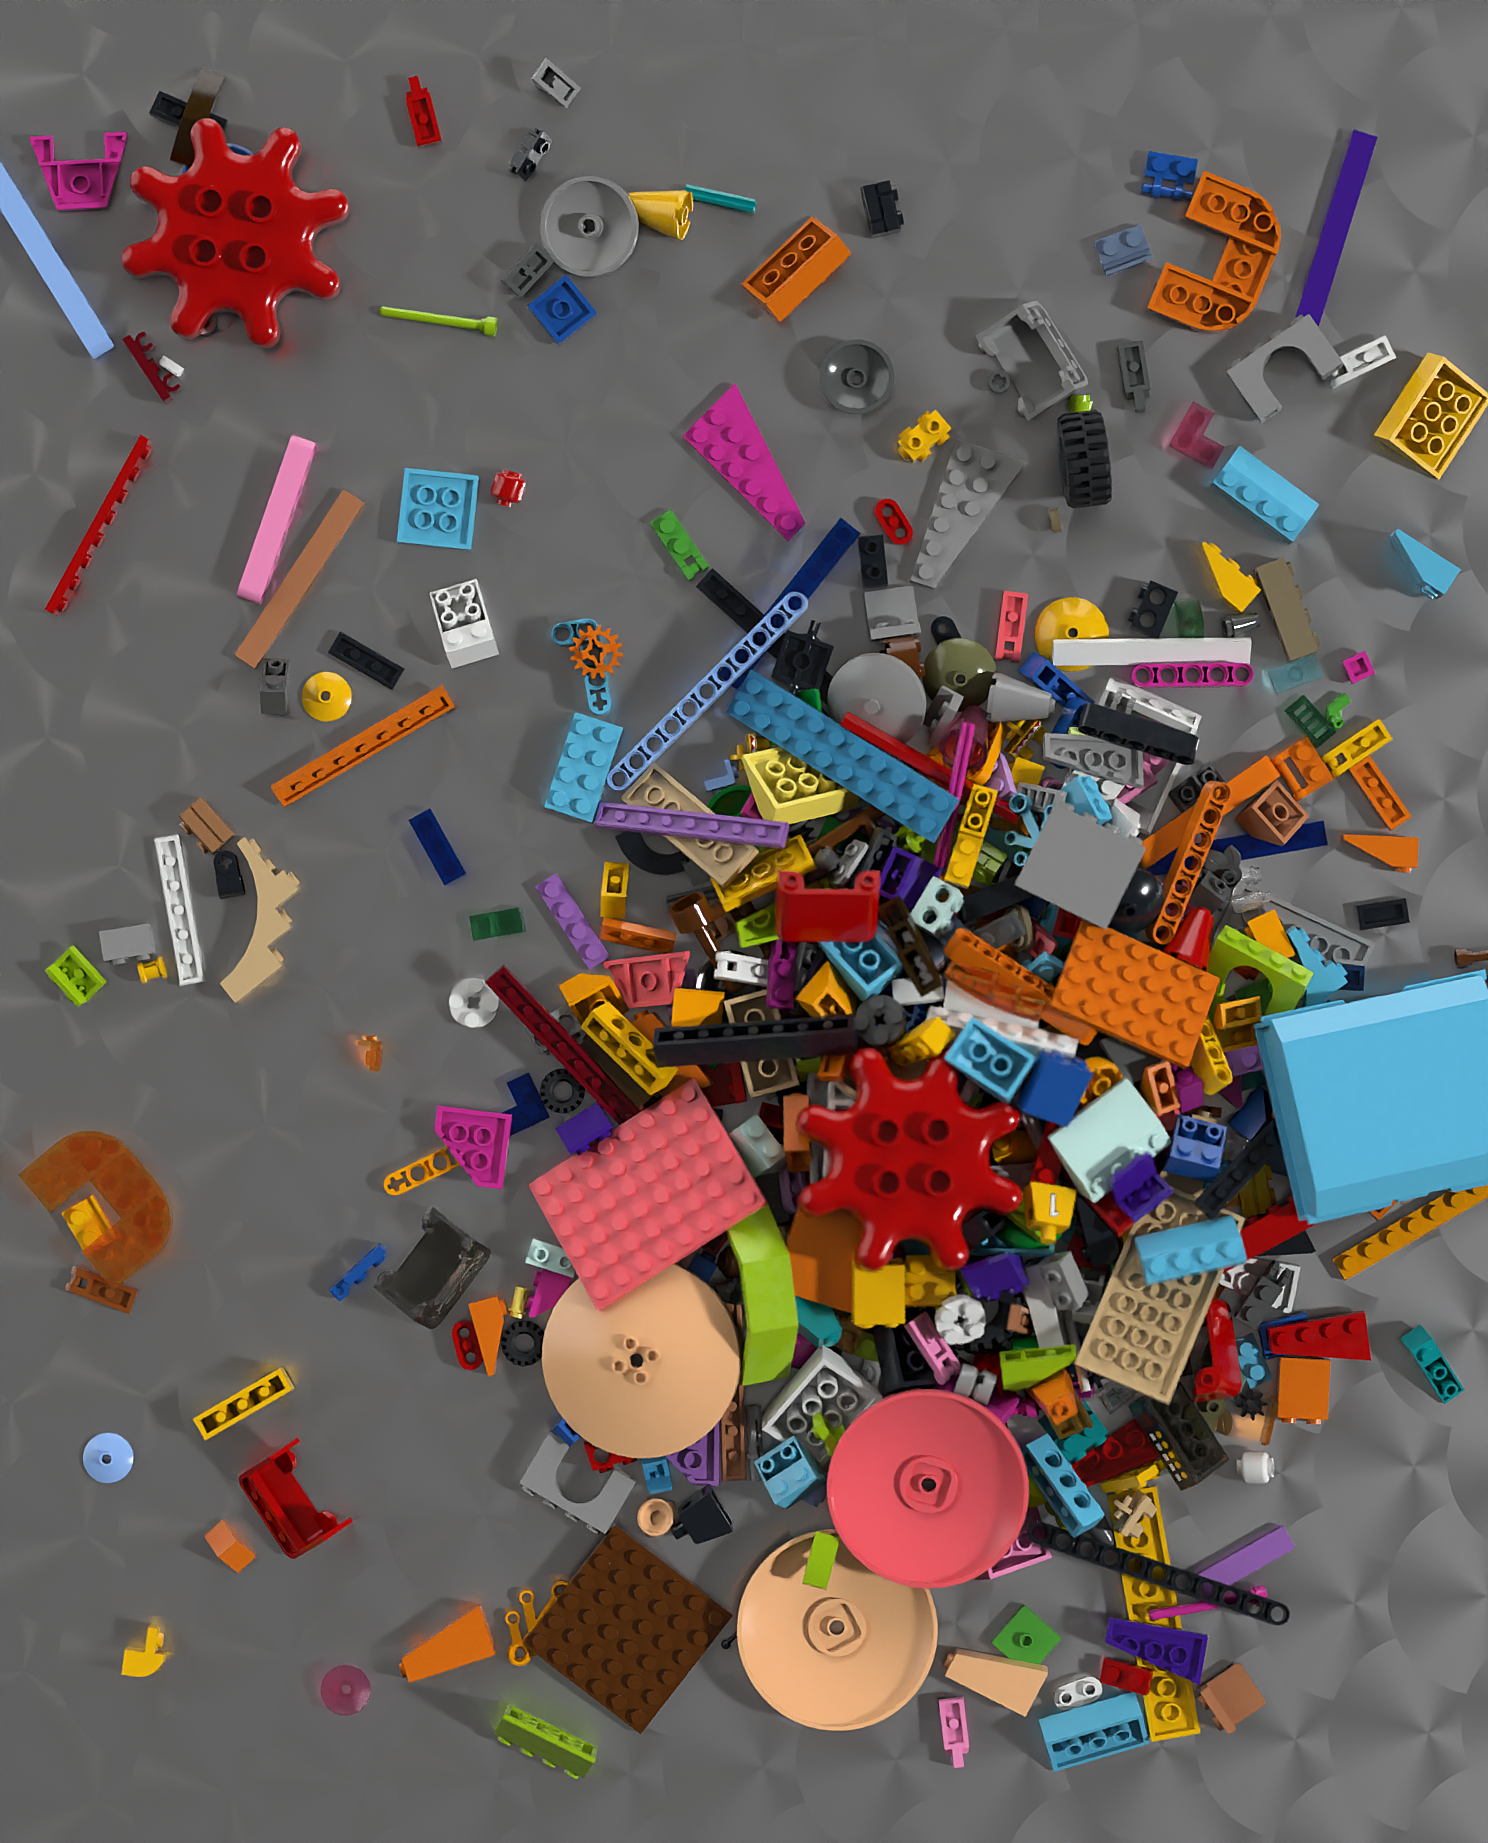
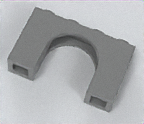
M1309 314L1305 317L1299 315L1290 322L1291 327L1285 331L1282 329L1276 331L1269 337L1271 340L1268 343L1256 345L1249 351L1250 355L1243 360L1238 358L1228 366L1230 368L1226 371L1228 377L1261 423L1282 409L1280 403L1266 385L1263 377L1265 365L1274 354L1284 350H1294L1302 353L1313 365L1322 380L1344 366L1341 358Z
M550 1430L519 1482L523 1485L522 1490L532 1496H535L537 1493L545 1498L543 1501L545 1504L554 1509L557 1506L566 1511L564 1515L576 1522L579 1519L586 1522V1528L599 1535L600 1532L606 1534L635 1485L636 1479L614 1468L603 1489L594 1498L586 1501H576L568 1498L557 1485L556 1471L569 1446L553 1430Z

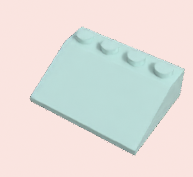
M1126 1077L1072 1117L1068 1127L1061 1126L1047 1137L1079 1193L1094 1203L1111 1190L1110 1180L1113 1174L1128 1166L1134 1157L1146 1151H1149L1152 1157H1154L1172 1143L1161 1122Z

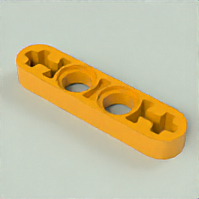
M446 1147L388 1175L384 1180V1189L390 1195H400L460 1166V1163L455 1158L454 1160L457 1164L452 1165L451 1158L446 1153L449 1148ZM441 1155L447 1159L445 1169L438 1170L434 1167L433 1160L436 1156ZM415 1166H420L424 1169L425 1176L420 1181H416L411 1177V1170ZM406 1171L407 1179L412 1185L407 1187V1182L399 1185V1191H396L394 1188L390 1189L388 1185L391 1183V1178L394 1177L395 1180L404 1178L401 1173Z

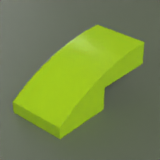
M815 1532L802 1584L827 1590L840 1540L839 1537Z

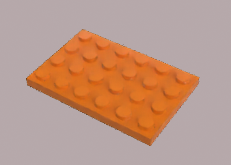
M1082 919L1048 1008L1186 1069L1191 1061L1220 978L1108 927L1104 929L1088 920Z

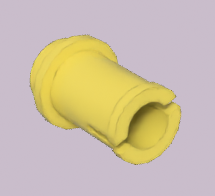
M515 1287L511 1308H508L510 1311L509 1316L523 1319L524 1315H527L525 1310L531 1290Z

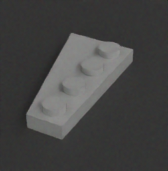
M1044 733L1043 760L1142 789L1144 786L1143 752L1088 735Z

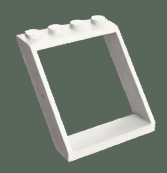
M1110 676L1098 705L1104 706L1106 699L1113 701L1116 692L1119 691L1122 692L1119 704L1126 707L1129 699L1134 697L1136 702L1132 710L1172 728L1195 735L1202 717L1201 715L1114 676ZM1175 762L1154 811L1132 801L1125 804L1140 814L1139 823L1141 826L1138 829L1139 833L1150 836L1181 764ZM1069 768L1061 788L1072 781L1068 777L1074 769Z

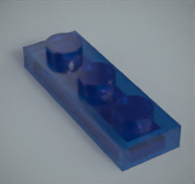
M431 808L408 820L444 886L466 875L462 864Z

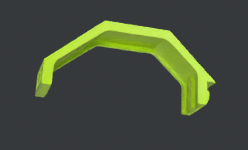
M767 1204L726 1230L739 1264L747 1322V1336L738 1385L741 1386L789 1377L799 1326L790 1255Z

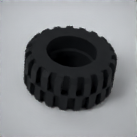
M1096 410L1062 414L1057 418V438L1060 471L1066 503L1074 509L1106 505L1112 499V476L1108 440L1102 414Z
M969 1256L965 1265H970L988 1258H978L977 1256ZM957 1277L956 1293L958 1292V1290H959L960 1288H962V1286H961V1284H960V1282H959V1280H958V1277ZM1008 1292L1000 1294L998 1311L992 1321L985 1325L983 1335L967 1343L949 1345L958 1351L962 1350L969 1354H975V1352L985 1354L989 1353L991 1349L997 1350L1003 1347L1001 1344L1005 1341L1009 1342L1014 1331L1007 1329L1011 1305L1023 1306V1294L1021 1292L1014 1295H1009ZM926 1307L931 1320L935 1324V1307Z

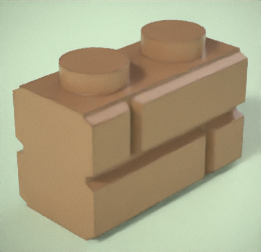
M202 797L196 800L179 816L182 820L179 825L188 835L193 833L199 839L196 844L205 854L207 852L213 855L216 854L236 835Z

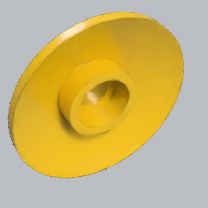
M322 672L312 676L302 690V703L306 712L319 721L330 722L339 719L347 712L351 704L352 697L348 683L335 673ZM323 692L330 693L329 700H322L321 695Z

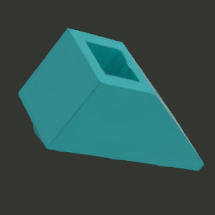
M1421 1325L1400 1338L1408 1353L1444 1404L1464 1391L1463 1386L1433 1338Z

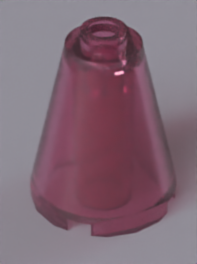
M978 706L967 707L941 738L938 750L943 756L942 760L951 768L954 765L960 729L963 722L975 725L966 772L973 768H976V770L980 769L986 763L988 758V721L986 718L988 716L984 709Z

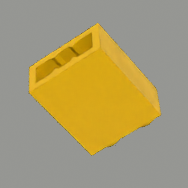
M890 1258L886 1267L874 1273L862 1271L856 1265L855 1260H852V1320L854 1325H858L860 1328H871L877 1324H883L885 1327H897L898 1324H905V1264L902 1258Z

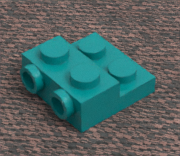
M1084 1399L1083 1405L1093 1421V1428H1084L1080 1433L1059 1440L1046 1414L1037 1420L1068 1462L1073 1460L1076 1463L1087 1454L1084 1450L1089 1446L1093 1445L1096 1448L1107 1440L1104 1435L1108 1431Z

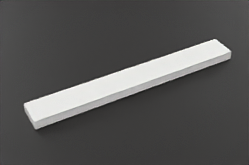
M1251 638L1053 639L1052 664L1054 666L1190 663L1250 664L1252 641Z

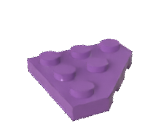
M719 1422L694 1444L681 1451L666 1455V1458L694 1486H706L708 1484L719 1486Z

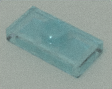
M1316 654L1268 671L1276 694L1324 677Z

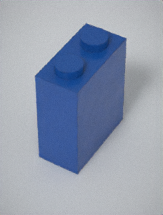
M1041 1049L1016 1103L1025 1113L1068 1127L1093 1073L1087 1067V1063L1080 1058L1073 1057V1060L1057 1050L1052 1049L1049 1052Z

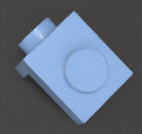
M729 759L724 760L728 775L704 781L707 792L712 791L713 795H716L726 787L736 784L735 779L739 778L736 764H730Z

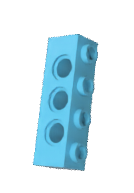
M1048 1434L1027 1444L1021 1450L1027 1467V1473L1073 1538L1095 1527L1105 1516L1100 1505L1091 1496L1086 1485L1079 1479L1072 1465L1065 1459Z

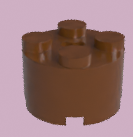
M909 634L880 639L879 645L884 644V650H880L879 653L887 654L903 661L916 673L919 680L921 677H925L924 664L919 662L918 652H921L918 637L913 638Z

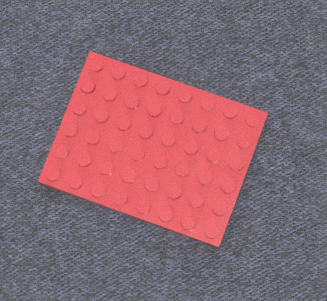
M695 1078L610 1131L611 1135L607 1138L590 1144V1148L579 1156L577 1154L573 1155L528 1184L593 1304L599 1311L768 1204Z

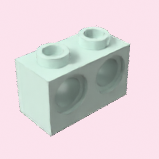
M933 876L911 912V916L919 929L938 939L941 934L948 930L950 926L949 920L953 913L958 912L961 908L964 896L957 888ZM942 894H950L946 902H939ZM930 915H937L934 923L926 924V920Z
M533 1238L525 1263L572 1278L574 1277L576 1271L562 1246Z

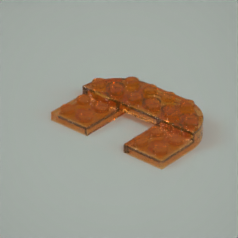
M81 1131L70 1134L54 1144L18 1174L49 1213L56 1210L90 1181L121 1219L82 1251L113 1290L117 1289L151 1259L156 1257L170 1237L173 1214L165 1191L133 1152L121 1140L110 1134L98 1131Z

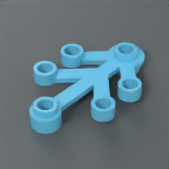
M1016 793L1010 798L1009 807L1013 812L1021 814L1031 838L1021 836L1015 831H1008L1004 836V841L1012 847L1019 845L1032 849L1041 831L1030 810L1032 807L1031 799L1027 795ZM1025 801L1024 806L1021 809V803ZM1053 804L1046 806L1044 810L1045 817L1041 830L1053 808ZM1015 835V840L1011 843V837ZM1022 851L1016 853L1014 863L1023 868L1029 854ZM1025 856L1024 862L1020 863L1021 857Z

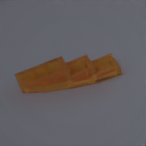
M954 961L950 962L944 972V978L990 1006L1014 1016L1039 1022L1045 1011L1046 1002L1022 996L1023 987L999 982V972Z

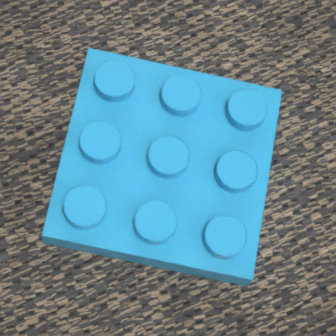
M405 468L397 543L471 551L479 476Z

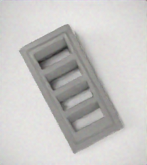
M1022 782L1019 783L1017 793L1027 795L1031 799L1032 807L1030 810L1044 813L1046 806L1052 803L1053 795H1055L1053 804L1059 805L1061 801L1065 802L1067 792ZM1025 801L1021 803V809L1023 808Z

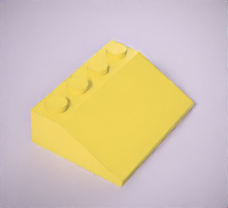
M782 747L742 755L741 759L758 811L764 820L793 824L856 809L860 800L858 795Z

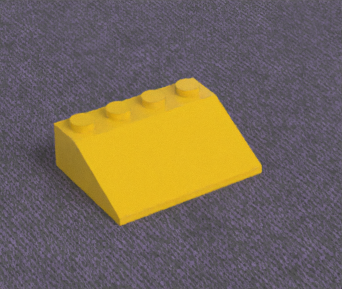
M1427 353L1374 436L1390 449L1439 480L1488 406V392L1445 357Z

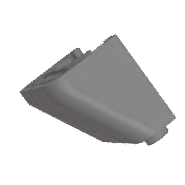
M1037 301L1022 304L976 336L979 341L978 346L985 355L996 356L1010 377L1011 382L1021 396L1018 399L1019 405H1017V409L1021 416L1028 421L1088 385L1087 377L1044 307Z

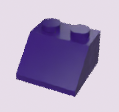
M1004 1253L960 1267L974 1296L977 1299H985V1302L1000 1299V1294L1007 1292L1009 1295L1023 1292L1022 1287L1030 1285L1023 1258L1019 1255Z

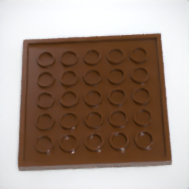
M614 1524L526 1636L522 1644L641 1734L729 1622L733 1614Z

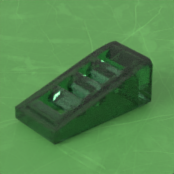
M1302 695L1284 710L1316 749L1336 733V730L1305 695ZM1305 704L1307 708L1296 716L1294 712ZM1311 712L1313 716L1303 724L1301 719ZM1315 720H1318L1320 723L1310 731L1307 727ZM1324 727L1326 731L1316 738L1314 734Z

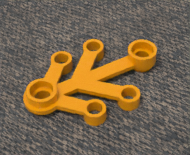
M558 1581L552 1586V1597L537 1619L533 1606L534 1593L531 1590H523L520 1593L519 1600L523 1604L528 1632L523 1640L558 1597L557 1588L560 1586L565 1587L568 1584L567 1582ZM529 1593L532 1597L531 1601H523L522 1595ZM511 1610L505 1617L512 1639V1644L507 1650V1657L513 1665L523 1666L530 1661L531 1656L536 1654L522 1644L523 1640L518 1625L521 1617L517 1611ZM510 1614L517 1616L518 1620L515 1623H511L508 1620ZM517 1649H522L524 1651V1656L520 1658L515 1655V1651Z

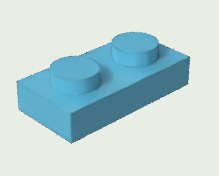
M1249 1333L1236 1339L1239 1366L1243 1375L1247 1378L1246 1381L1249 1388H1254L1273 1379L1254 1334Z

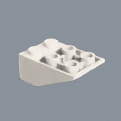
M477 579L429 593L451 668L499 654Z

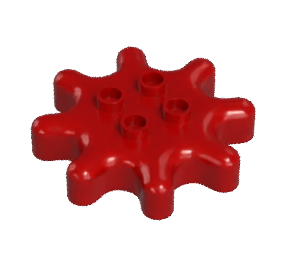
M202 118L195 122L190 132L195 159L193 165L185 173L179 176H169L152 167L141 166L131 174V190L141 201L156 210L158 224L155 233L150 238L131 244L124 249L121 255V264L130 276L137 279H145L155 275H166L176 282L179 288V297L170 314L169 324L172 331L180 338L190 340L198 337L213 315L219 312H231L241 317L247 336L256 347L269 349L277 344L281 336L276 309L284 296L294 291H301L318 300L330 301L340 293L341 280L338 274L315 257L313 244L320 230L345 221L350 212V204L345 194L340 190L326 189L308 193L295 185L292 172L301 155L302 143L297 133L292 129L286 127L278 128L270 134L259 152L253 155H240L234 153L229 148L225 133L218 122L210 118Z
M944 1047L938 1055L930 1057L921 1076L913 1080H901L893 1076L883 1056L877 1050L871 1048L861 1049L852 1057L849 1063L850 1075L857 1091L856 1099L852 1106L847 1110L834 1111L820 1105H809L802 1109L796 1117L795 1126L800 1136L822 1146L827 1152L829 1159V1168L825 1177L810 1184L798 1195V1209L808 1218H819L834 1211L847 1212L855 1218L861 1233L855 1249L854 1259L858 1268L864 1272L874 1273L886 1267L897 1243L906 1239L918 1240L925 1244L934 1263L941 1270H957L965 1265L969 1255L968 1247L961 1232V1223L965 1215L975 1208L986 1209L993 1213L1004 1215L1016 1210L1022 1202V1191L1018 1184L994 1173L988 1159L989 1148L992 1143L1017 1128L1020 1121L1019 1111L1010 1102L1007 1104L1001 1101L981 1109L971 1108L965 1104L957 1092V1081L961 1072L944 1059L951 1047Z

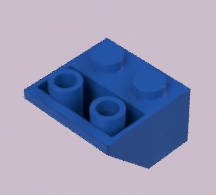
M1178 1114L1171 1136L1172 1143L1169 1144L1164 1171L1212 1183L1220 1168L1227 1127Z

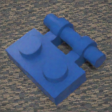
M1149 151L1144 177L1153 178L1154 181L1153 185L1143 183L1142 193L1151 194V197L1159 198V196L1173 198V201L1181 202V199L1191 201L1193 191L1183 190L1184 184H1194L1198 159ZM1162 180L1176 182L1175 188L1161 186Z

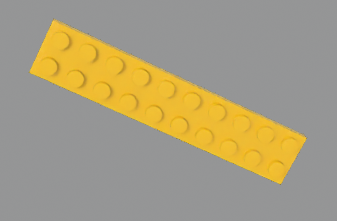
M1156 1485L1143 1487L1138 1490L1152 1499L1151 1502L1155 1505L1157 1511L1150 1519L1143 1514L1141 1515L1137 1523L1144 1528L1138 1538L1129 1535L1125 1537L1112 1527L1115 1545L1118 1548L1170 1565ZM1127 1490L1117 1495L1115 1493L1106 1494L1112 1525L1117 1519L1113 1515L1119 1508L1113 1502L1116 1499L1123 1502L1127 1495L1132 1498L1137 1490ZM1135 1558L1130 1559L1128 1569L1132 1573L1139 1571L1140 1562ZM1156 1566L1153 1568L1151 1573L1153 1579L1156 1581L1163 1579L1164 1570L1161 1567ZM1121 1574L1130 1621L1182 1630L1180 1616L1152 1620L1148 1615L1151 1610L1177 1606L1176 1593L1174 1591ZM1135 1656L1138 1666L1154 1670L1149 1694L1146 1696L1142 1695L1150 1741L1155 1742L1200 1734L1191 1680Z

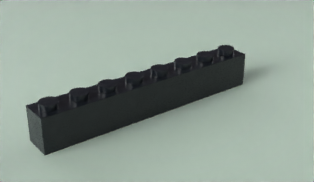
M854 1014L655 1028L653 1038V1050L658 1068L856 1054L858 1046V1033Z

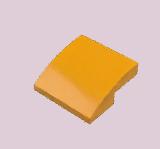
M1260 996L1217 1004L1213 1028L1223 1053L1258 1045L1254 1025L1256 1022H1260V1017H1262Z

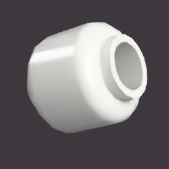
M1264 1451L1244 1452L1241 1460H1237L1236 1463L1237 1475H1242V1479L1246 1484H1265L1274 1475L1273 1458L1269 1457Z

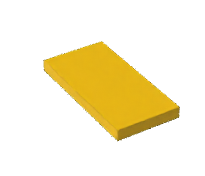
M800 834L787 840L784 849L770 848L756 855L725 889L713 878L710 877L725 912L775 889L778 871H796L803 876L817 868Z

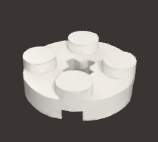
M477 978L466 979L458 983L452 990L449 998L450 1011L454 1019L461 1025L471 1028L483 1027L489 1024L497 1015L499 998L484 980ZM471 996L474 999L480 998L481 1001L478 1003L479 1009L476 1010L474 1007L469 1009L467 1006L470 1003L468 999Z
M951 1296L942 1303L943 1306L939 1311H936L935 1324L937 1330L948 1344L967 1343L981 1337L984 1333L986 1324L985 1311L982 1304L978 1300L970 1299V1296ZM959 1315L967 1318L963 1323L954 1322L958 1320Z

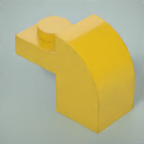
M150 1625L148 1627L145 1649L133 1647L125 1649L121 1675L134 1677L148 1676L163 1664L167 1652L158 1651V1648H162L164 1633H160L161 1626Z

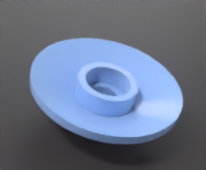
M100 1434L91 1439L85 1447L83 1453L84 1467L87 1473L99 1482H117L124 1478L132 1467V1449L129 1443L117 1434ZM105 1454L111 1456V1462L108 1464L104 1463L102 1459Z

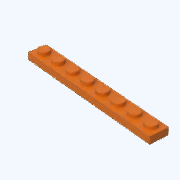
M443 685L274 783L271 785V788L282 806L286 807L451 710L455 705Z

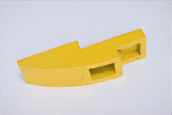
M977 784L973 785L944 882L966 889L969 888L995 804L997 790Z

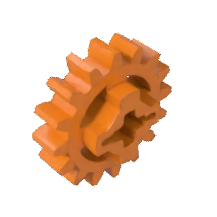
M598 625L595 631L592 630L591 626H588L587 633L579 630L580 639L573 637L572 641L576 646L569 647V651L575 652V655L570 657V660L578 662L574 668L575 670L582 668V676L585 677L589 672L593 680H595L596 674H600L602 679H604L606 671L614 674L613 665L620 667L621 664L617 661V658H622L623 653L618 652V649L622 648L623 645L622 643H615L618 635L616 634L611 637L610 628L603 632L601 625ZM597 636L606 638L610 643L603 644L599 642ZM588 638L589 644L587 648L580 652L582 643ZM593 641L598 649H603V652L600 653V663H598L594 655H589L593 651ZM613 653L611 661L605 666L604 660L606 656ZM589 660L595 663L596 669L586 666L582 661Z

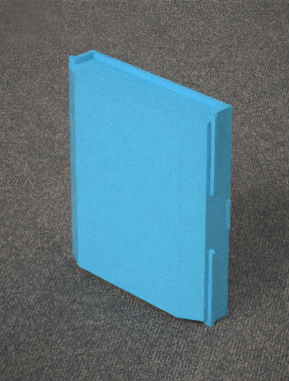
M1485 970L1403 987L1402 992L1356 1000L1347 1004L1343 1000L1263 1016L1260 1017L1261 1023L1254 1025L1299 1222L1307 1220L1309 1225L1390 1207L1394 1200L1401 1202L1427 1196L1428 1193L1449 1189L1453 1193L1488 1185V988L1484 982L1487 979Z

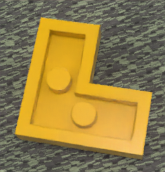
M1162 1458L1142 1464L1133 1471L1111 1477L1101 1483L1100 1486L1104 1494L1114 1491L1115 1495L1131 1487L1133 1490H1138L1147 1485L1146 1481L1160 1477V1472L1166 1469L1167 1466Z

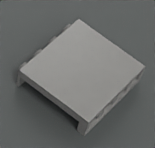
M1061 801L1060 805L1054 803L1014 885L1106 929L1146 847L1141 845L1143 840L1129 834L1128 838L1120 835L1121 829L1107 823L1105 827L1097 824L1098 818L1086 812L1082 816L1073 812L1075 807L1064 801Z

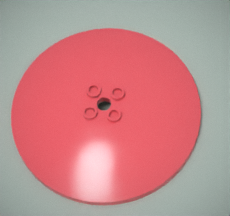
M917 1389L904 1391L888 1396L869 1406L851 1422L842 1434L832 1455L828 1471L827 1500L833 1524L845 1546L854 1557L874 1573L887 1580L910 1587H949L969 1581L986 1572L1007 1553L1015 1542L1025 1520L1028 1507L1029 1479L1027 1467L1019 1445L1009 1429L983 1405L960 1394L944 1390ZM925 1478H932L936 1482V1486L932 1490H927L922 1486V1481Z

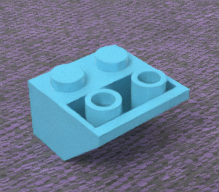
M792 1436L754 1461L774 1504L786 1509L827 1483L818 1462L796 1436Z

